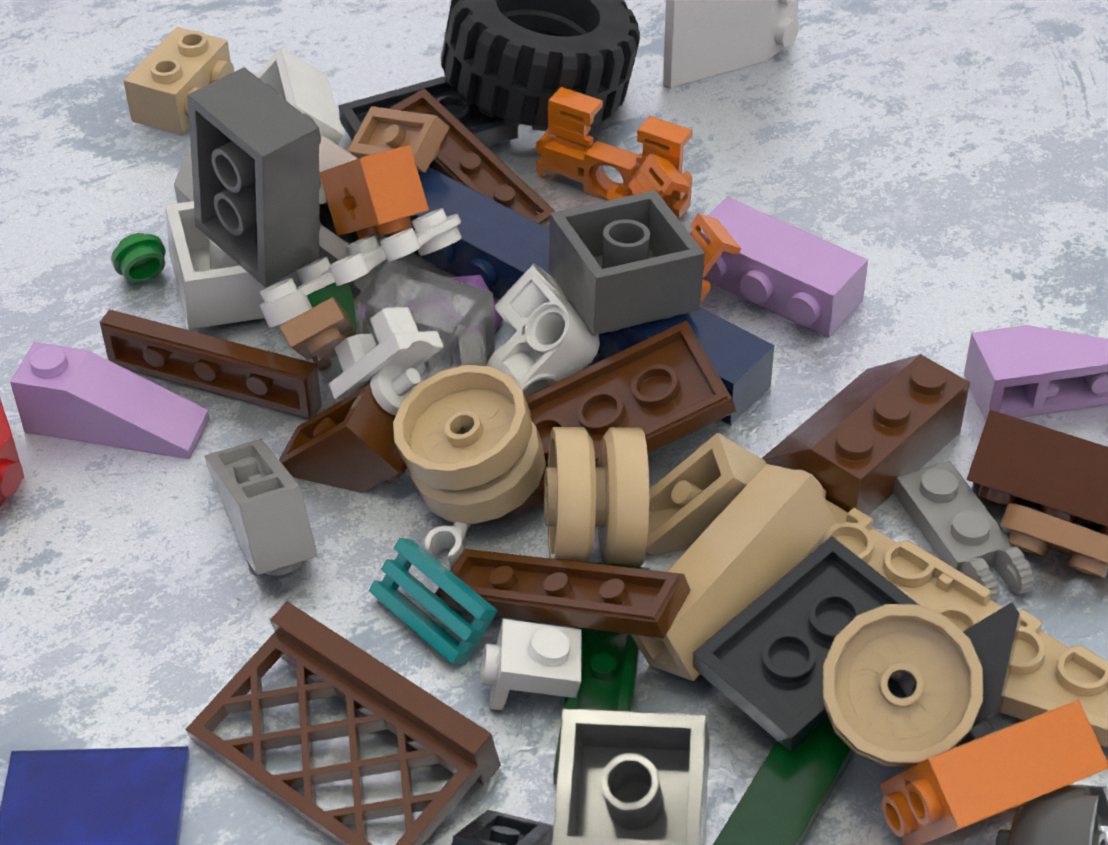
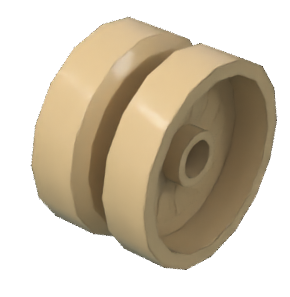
M463 365L442 370L419 383L401 402L393 422L395 444L404 463L410 470V477L419 496L430 512L449 522L476 524L498 519L521 506L539 486L546 466L544 448L537 428L531 421L530 409L524 393L510 375L491 366Z
M584 427L552 428L548 467L545 469L544 518L545 525L548 526V547L551 559L587 563L593 552L595 527H598L600 553L607 565L620 567L642 566L647 548L649 526V466L645 434L641 428L609 427L600 444L598 467L595 466L593 440Z
M885 604L857 615L835 637L823 665L824 707L835 734L857 756L884 768H911L927 758L953 749L971 730L983 701V668L971 640L947 616L918 604ZM904 673L911 675L915 681L912 688L913 695L908 698H897L892 695L888 688L889 678L897 681Z

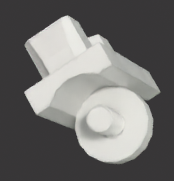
M408 307L385 308L370 319L379 342L377 346L372 334H356L346 338L335 347L343 369V373L329 383L335 400L344 399L351 392L358 391L369 384L377 403L390 414H397L401 402L421 381L420 374L415 369L444 348L438 331H418Z

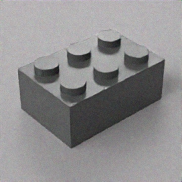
M245 67L188 94L195 227L265 288L318 259L319 231L321 229L319 219V189L321 187L319 145L321 143L319 127L314 120L307 114H302L282 98L274 87L262 82Z

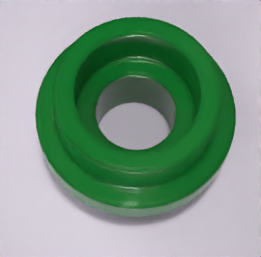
M131 234L122 239L111 255V263L115 271L124 276L127 281L142 283L155 278L162 272L165 267L164 257L166 249L162 240L156 235Z

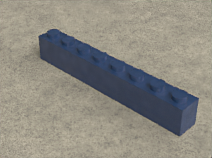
M428 167L425 173L418 172L429 211L411 215V223L422 215L443 208L447 217L454 214L459 215L461 223L457 227L462 238L453 244L426 255L420 256L418 250L412 253L456 277L481 275L491 295L499 300L533 264L542 268L555 279L548 269L550 229ZM400 230V231H397V232H393V233H390V234H386V235H384V237H385V238H388V237H390V236H392V235H394V234H396V233H399V232H401V231H404V230ZM701 307L698 311L677 315L669 319H660L622 328L615 332L599 334L600 345L597 353L606 359L687 320L732 397L737 412L720 419L730 426L771 387L775 345Z

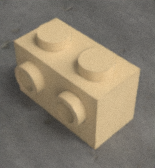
M176 27L123 80L131 121L183 136L189 129L187 95L234 72V66L230 59L228 40L205 35L199 31Z

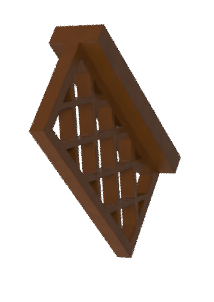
M288 601L270 619L275 631L271 637L185 729L191 740L339 845H372L367 839L366 821L402 814L405 815L406 832L395 845H423L475 781L485 786L501 766L490 732ZM279 658L297 669L298 686L262 692V677ZM308 677L317 683L308 684ZM338 696L346 701V720L311 725L310 700ZM299 702L300 728L264 734L263 708ZM357 709L367 716L358 717ZM252 711L253 736L223 740L213 733L227 715ZM388 729L397 735L399 754L361 760L359 734ZM349 736L351 762L314 768L312 742ZM408 743L418 749V751L409 752ZM301 744L302 771L273 775L266 770L265 750ZM254 752V761L244 754ZM440 764L454 773L439 792L413 796L411 768ZM400 770L403 798L365 804L364 776ZM352 779L354 806L324 811L316 805L315 785ZM304 787V796L294 790V788ZM423 811L415 820V812ZM355 823L356 833L344 824Z

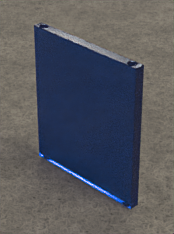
M189 747L11 751L0 807V845H179L190 759Z

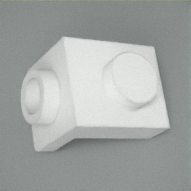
M503 619L496 645L485 644L481 660L480 684L491 685L490 709L503 711L509 690L576 698L581 683V629Z

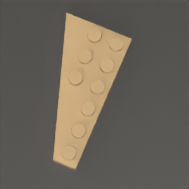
M824 490V499L826 498V490ZM825 499L836 522L802 560L833 536L920 606L947 616L962 632L1003 608L990 600L991 590L909 540L895 542L872 528L873 519L856 508L846 512ZM1021 609L1019 612L1021 624L1001 713L1027 720L1079 699L1099 744L1108 747V661L1082 645L1067 647L1041 631L1043 622Z

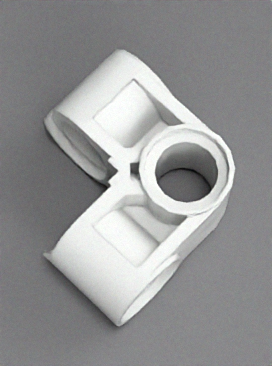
M533 264L495 305L497 312L517 332L505 345L493 353L488 360L487 366L510 375L523 391L525 397L581 371L597 355L600 345L599 334L593 335L557 281L536 264Z

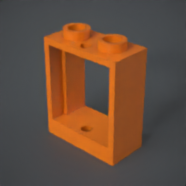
M1078 699L927 758L879 784L884 794L882 809L890 829L895 835L903 838L905 845H923L1020 806L1022 803L1108 769V762Z

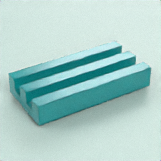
M399 538L394 546L398 555L395 560L387 559L381 568L386 574L382 581L374 580L368 591L452 664L465 665L498 610L415 541ZM412 564L475 617L472 623L469 624L437 594L430 591L408 571ZM398 587H402L420 604H422L427 610H429L434 616H436L454 633H456L462 640L460 642L457 641L452 635H450L445 629H443L424 611H422L404 594H402L398 590Z

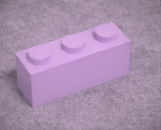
M726 197L707 215L718 219L742 249L737 255L723 251L708 274L703 277L704 280L828 338L863 302L868 259L729 197Z

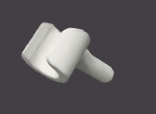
M454 522L452 526L435 527L426 535L424 542L426 551L435 558L436 554L441 550L451 549L448 555L449 567L451 569L464 550L462 541L471 524Z

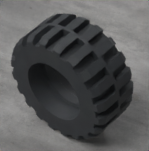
M451 0L441 53V67L453 91L457 90L463 101L468 105H477L481 113L491 118L494 115L503 118L506 124L517 127L519 124L532 126V130L547 131L548 100L563 87L603 100V107L596 113L594 122L590 125V127H593L618 111V107L625 100L640 43L639 25L632 10L628 9L624 0Z

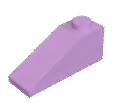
M1030 325L973 332L970 337L964 377L970 382L969 387L985 420L989 410L1021 418L1108 405V339Z
M33 342L10 381L23 430L27 433L190 459L210 419L207 409L89 350Z

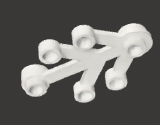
M443 208L434 210L412 221L415 231L413 228H409L379 242L376 234H373L347 245L345 249L348 256L331 265L328 258L323 257L296 270L302 284L301 286L296 287L293 279L290 278L260 292L264 302L259 306L268 326L274 327L283 324L311 309L312 306L307 295L333 282L337 286L343 285L369 273V270L386 259L393 261L418 250L420 256L426 255L460 240L462 237L457 227L461 223L459 215L454 214L447 217Z

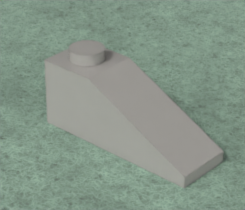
M262 439L204 455L207 468L243 554L256 575L263 573L270 576L288 574L300 568L302 561L318 557L301 487Z

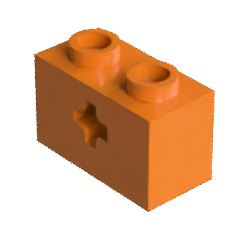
M410 144L361 157L319 172L337 236L354 231L357 232L359 240L373 234L383 236L413 227L410 216L429 211Z

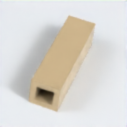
M766 464L671 566L667 572L684 574L691 591L664 639L631 634L649 666L695 681L700 673L693 668V652L792 570L836 522L823 497V487L812 474L804 470H792Z

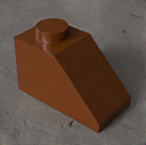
M369 384L297 426L279 458V461L294 478L363 493L383 481H386L388 484L393 483L408 469L394 441L393 422L396 415L385 411L377 403Z

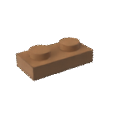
M371 106L347 151L356 158H361L410 144L418 172L425 173L430 163L437 157L440 144L450 127L436 115Z

